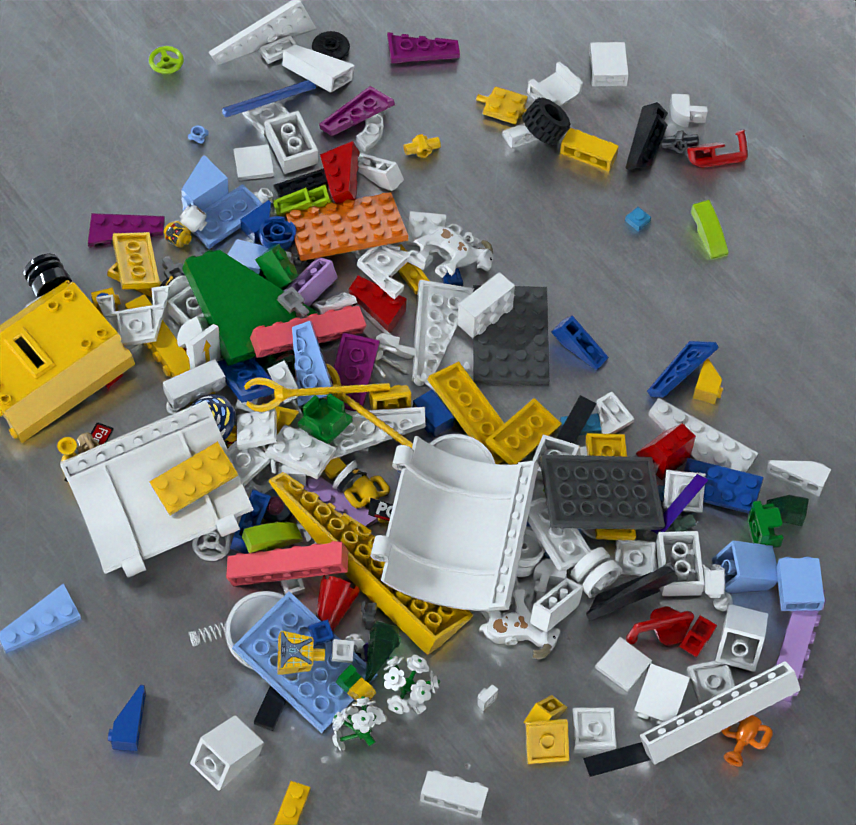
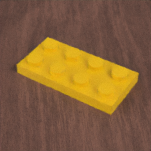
M113 233L112 240L122 289H150L159 287L160 281L150 233Z
M533 398L490 435L485 442L509 465H516L539 446L543 435L550 436L562 423Z
M216 442L149 482L170 516L237 477L238 473L220 444Z

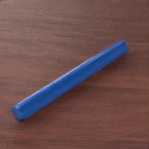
M306 80L223 107L222 114L225 118L313 90L316 88V84Z

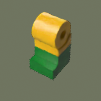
M350 664L338 677L336 683L356 701L357 698L362 696L369 697L370 701L376 695L375 689Z

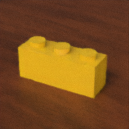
M570 127L561 142L560 154L609 172L617 158L619 146Z

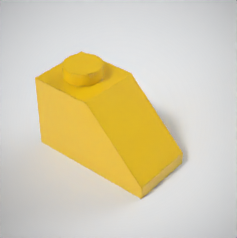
M706 359L703 363L693 398L715 405L716 399H721L724 388L720 387L722 378L709 359Z
M550 695L535 703L523 723L558 720L568 707L553 695Z

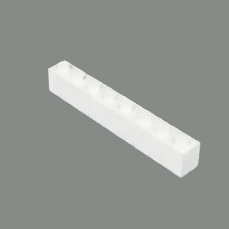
M785 661L640 735L646 754L654 764H657L801 690L795 671Z

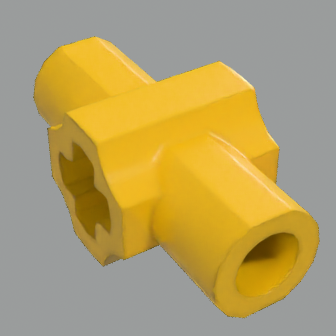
M420 134L412 139V143L404 144L403 148L406 156L417 154V156L425 158L432 153L433 149L441 148L439 137L428 139L427 136Z

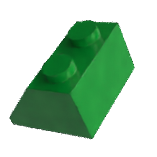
M280 244L270 247L255 259L267 280L279 288L287 285L299 276L295 266L291 264Z

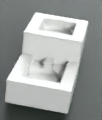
M384 333L376 336V340H380V344L396 348L397 352H390L397 356L411 359L416 355V348L399 345L400 337Z

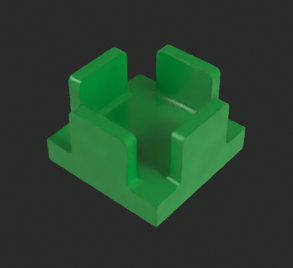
M332 394L327 396V400L322 398L320 401L319 397L314 395L303 406L304 416L298 421V427L316 439L330 444L353 422L351 415L345 412L344 402Z
M754 501L747 518L753 543L771 545L773 548L781 547L784 539L783 535H776L774 531L775 527H781L783 524L779 508H775L773 503L762 505L761 501Z

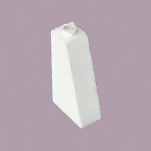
M293 45L283 52L282 66L330 93L353 79L355 65L298 45Z

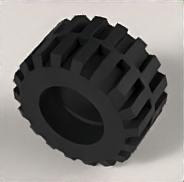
M544 97L537 98L522 116L524 125L529 132L540 141L551 145L556 144L570 129L571 125L569 117L564 110L555 102Z

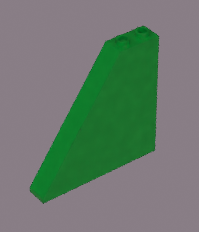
M209 250L201 256H190L185 260L182 270L209 327L213 324L219 327L220 351L227 366L257 357L250 340V336L256 327H268L276 322L285 323L298 318L295 311L289 313L277 300L278 296L285 292L284 290L223 251ZM302 304L309 310V314H307V316L311 314L320 315V313L316 312L306 304Z

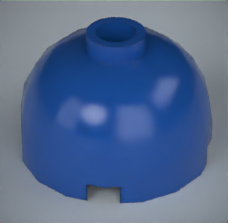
M279 216L265 219V222L259 227L261 244L266 248L280 244L281 248L285 251L292 247L296 236L294 224L291 221L290 223L285 221L284 217Z

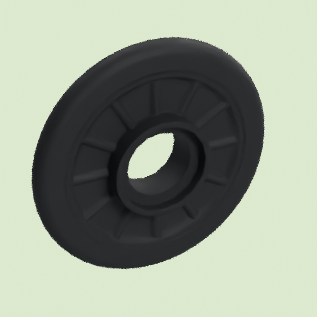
M335 31L323 32L317 35L312 42L313 51L339 60L344 58L350 49L348 39L343 34ZM328 44L335 45V47L332 49L327 48L326 46Z

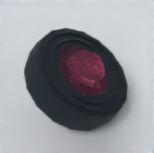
M274 489L266 492L265 494L271 496L263 518L269 523L288 521L293 514Z

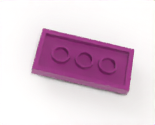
M348 333L342 334L334 364V369L339 375L341 386L370 384L380 340ZM367 392L345 393L364 407ZM344 403V408L346 410L356 411L352 407L348 406L347 403Z

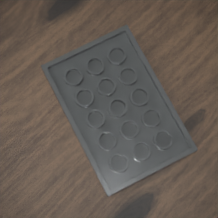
M473 285V292L482 285ZM515 286L512 310L504 313L496 323H491L482 334H478L473 338V381L475 384L549 385L547 287Z
M541 454L539 460L551 528L660 530L665 527L652 457Z

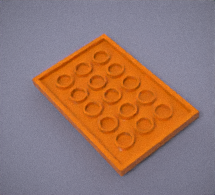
M391 192L365 196L354 201L345 200L343 203L338 204L328 203L323 207L311 206L306 210H292L290 213H286V220L289 223L291 221L296 227L294 244L300 261L409 241L408 233Z

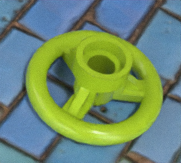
M172 46L158 47L149 56L150 67L160 74L174 73L182 67L184 62L181 51ZM166 51L174 52L178 59L171 58L167 55ZM158 53H161V61L155 65L154 58Z

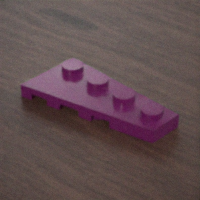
M387 32L391 63L460 58L458 40L444 38L432 40L426 38V36L415 38L409 37L408 34L397 36Z
M369 86L319 123L320 129L334 136L394 106V99Z
M91 213L88 247H94L95 244L104 243V245L112 244L113 233L149 232L150 237L163 236L165 216Z

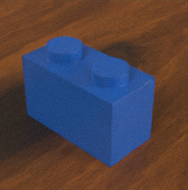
M432 389L413 400V408L425 407V430L428 433L430 432L436 437L453 427L454 416Z

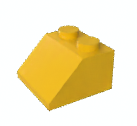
M395 385L390 387V391L369 392L371 410L411 408V391L407 385Z

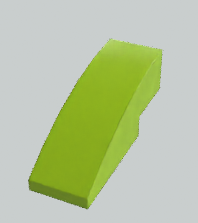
M323 185L310 191L307 188L298 190L273 200L277 216L286 217V213H290L292 210H306L311 206L323 207L328 203H333L327 186Z
M710 200L693 204L691 214L698 226L697 232L711 259L728 255L725 237Z
M290 522L257 525L245 528L242 534V539L249 553L263 549L272 551L276 548H282L303 541L296 523Z

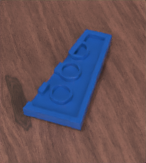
M689 341L647 390L650 397L664 398L719 348L717 343Z

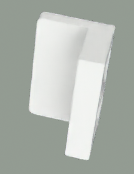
M525 123L503 131V136L511 149L537 140L526 128Z

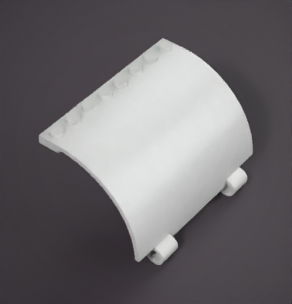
M207 400L60 462L88 526L104 574L123 567L127 578L147 570L143 560L215 529H218L221 538L240 530L235 518L254 510L239 475L170 516L149 482L216 442L220 444L235 468Z
M415 436L412 448L405 445L397 446L392 467L401 471L387 534L386 536H375L370 555L376 561L385 562L381 581L403 594L440 606L474 611L509 610L539 464L536 461L518 462L516 465H499L472 461L446 453L428 444L419 436Z

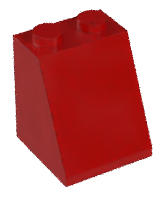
M681 423L662 432L638 450L636 455L638 457H652L655 474L663 480L666 478V470L675 471L687 462V459L691 456L696 436Z

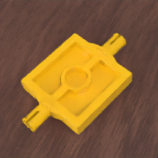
M496 86L488 97L478 94L476 97V101L486 103L483 115L515 125L527 110L525 105L528 96Z

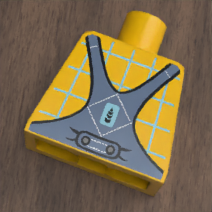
M280 631L278 636L277 675L308 672L313 667V661H324L325 649L313 648L312 637Z

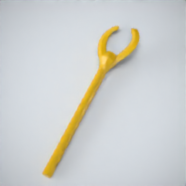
M326 364L328 373L333 381L332 385L335 387L341 386L337 371L330 364ZM345 393L333 394V396L347 403L348 406L378 426V428L382 429V431L386 432L397 442H400L401 445L412 448L413 443L411 441H408L407 438L359 405Z
M267 378L251 379L244 386L245 390L253 385H265L274 389L275 399L269 403L254 405L247 401L246 405L257 412L274 409L285 399L294 396L390 391L389 383L290 389Z

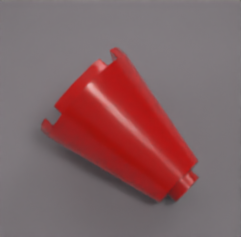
M323 575L316 617L320 621L328 619L333 632L359 595L360 589L355 586V589L351 588V583L334 576H329L326 579V576Z

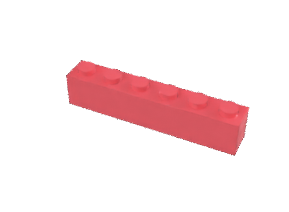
M346 306L338 311L329 310L324 314H311L303 319L294 318L289 322H276L268 327L259 326L253 330L250 340L257 358L294 350L292 327L307 321H312L318 343L341 339L343 333L352 335L362 334L367 325L359 306Z
M332 541L328 544H312L305 547L276 548L273 551H256L249 554L237 553L233 556H228L226 578L233 586L347 573L348 550L343 542Z

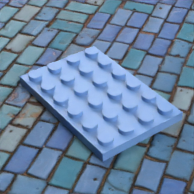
M289 591L233 645L232 649L322 734L332 723L334 715L337 712H342L343 709L347 708L355 700L336 683L338 677L347 667L352 664L357 669L356 672L369 684L378 674L355 652H353L352 663L331 661L333 641L317 646H314L313 643V648L325 649L324 661H313L311 671L277 675L278 636L280 631L311 637L308 626L321 622ZM334 634L335 639L341 640L338 636Z

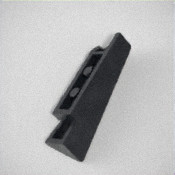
M658 102L642 107L625 167L627 170L652 165L668 126L664 121L668 112Z
M669 562L654 572L597 594L589 611L586 612L588 620H594L660 592L659 588L678 581L673 566Z

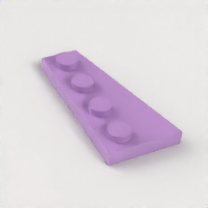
M320 476L318 479L313 477L306 479L304 489L319 495L318 499L327 505L328 503L336 507L335 510L342 515L346 513L367 528L378 521V518L368 515L369 510L367 508H354L345 498L343 492L341 493L334 489L333 485Z

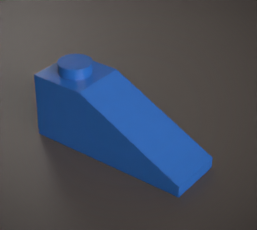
M573 315L562 320L551 331L566 349L595 370L609 358Z
M252 490L249 500L254 510L242 515L238 524L240 530L235 532L230 549L243 554H249L242 539L243 531L245 528L261 525L271 496Z
M145 685L138 687L115 719L113 729H109L108 741L111 742L112 749L138 751L146 697Z

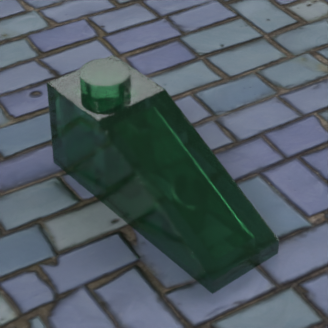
M376 621L369 631L365 681L368 683L394 649L399 647L401 642V636H399L400 627Z

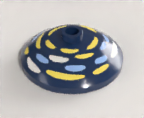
M208 394L196 399L189 407L207 400L222 438L226 440L235 424V411L232 404L225 397L217 394Z

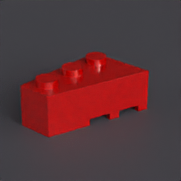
M353 141L320 154L330 192L336 204L343 203L345 200H356V177L359 168L357 164L360 152Z
M359 275L349 287V294L355 296L357 303L352 305L359 304L391 334L406 312L407 298L398 295L393 299L379 285Z

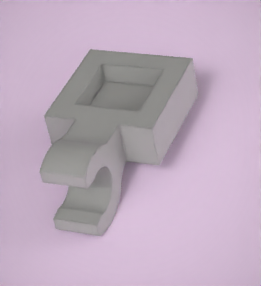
M169 256L162 258L164 262L162 266L165 269L164 275L166 278L179 272L184 273L180 262L175 265Z
M293 287L278 296L277 300L289 313L295 311L300 319L308 317L309 310L302 305L305 299Z

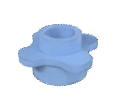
M196 125L192 127L191 133L188 134V139L195 140L201 144L204 142V138L209 135V132L204 127Z

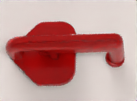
M743 129L735 133L739 142L738 152L716 155L715 149L725 147L724 143L702 144L687 148L689 161L693 165L702 168L745 161L748 158L745 130ZM704 150V153L710 152V156L696 158V151Z
M669 606L654 609L650 614V620L634 624L626 636V641L629 644H635L638 641L639 633L655 630L662 644L670 646L681 643L694 620V614L691 611L678 612Z

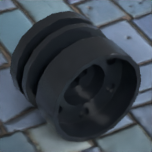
M51 253L35 257L25 266L23 271L24 278L28 281L29 286L32 287L36 298L46 294L66 280H69L70 283L72 282L58 256Z

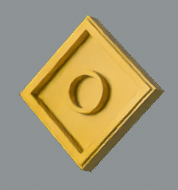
M567 719L525 722L528 764L569 761Z

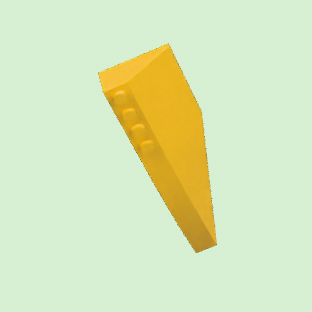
M284 472L269 479V483L317 544H328L332 541L343 542L348 550V572L344 574L373 603H377V607L424 653L429 655L441 647L473 618L474 615L469 610L445 606L436 608V604L413 598L383 583L381 578L385 562L376 561L370 556L375 539L370 529L346 513L342 515L335 510L336 507L331 503L327 505L318 499L319 495L306 491L304 485ZM434 608H436L434 611L429 612V613L426 615L425 619L422 620L423 615H424L427 611L433 610Z

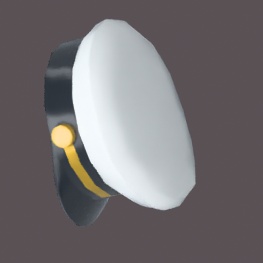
M179 272L164 280L159 287L169 286V300L190 285L185 274Z
M352 461L337 476L332 487L341 493L345 492L347 488L352 487L358 478L367 476V473L361 472L357 468L356 461Z

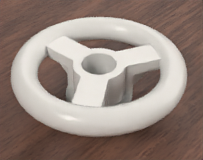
M218 529L204 534V542L198 545V540L201 536L192 540L193 550L203 560H220L230 551L232 543L230 534L224 536L226 540L225 547L219 543ZM207 548L216 549L220 553L207 555L202 550Z

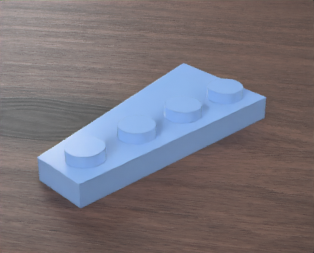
M312 321L292 327L296 383L299 389L332 387L333 385ZM319 394V395H316V396H318L319 399H322V398L327 397L329 394H327V395H326V394H325V395H320V394ZM314 395L298 397V406L305 405Z
M64 583L0 631V643L6 654L81 619Z

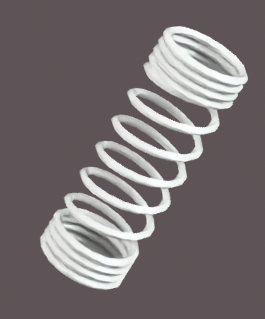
M225 621V627L220 622V630L216 624L214 625V630L211 626H209V632L204 627V635L201 629H198V635L195 630L191 632L189 631L192 646L196 647L199 646V644L201 645L200 632L202 634L204 642L207 643L205 630L208 634L210 641L212 642L210 628L216 640V627L218 629L220 637L223 638L221 625L225 632L227 621Z

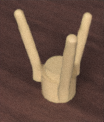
M88 432L81 434L77 438L79 454L99 446L97 440L93 439L92 435Z

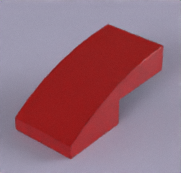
M699 615L679 648L697 658L713 635L717 625Z

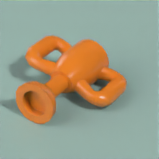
M754 715L739 721L737 732H730L731 726L721 730L724 736L735 738L737 741L734 750L725 753L724 759L733 766L741 767L744 762L741 756L744 746L750 744L756 749H765L773 736V730L767 725H762L761 720ZM758 731H765L761 742L758 743L754 739Z

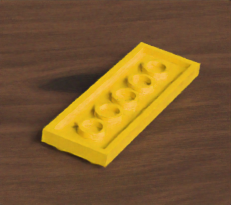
M458 361L429 375L427 380L467 435L481 442L490 451L495 464L503 465L507 463L485 442L504 422Z
M587 433L585 437L587 456L627 457L625 434ZM595 529L596 539L635 540L636 530Z

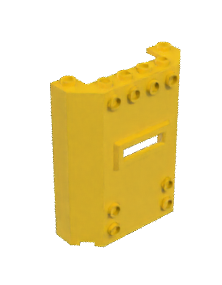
M69 280L64 281L0 325V417L3 416L10 426L9 433L14 439L18 438L21 443L135 365L131 352L122 344V338L80 288L74 282L70 283ZM22 336L44 364L37 368L15 341Z

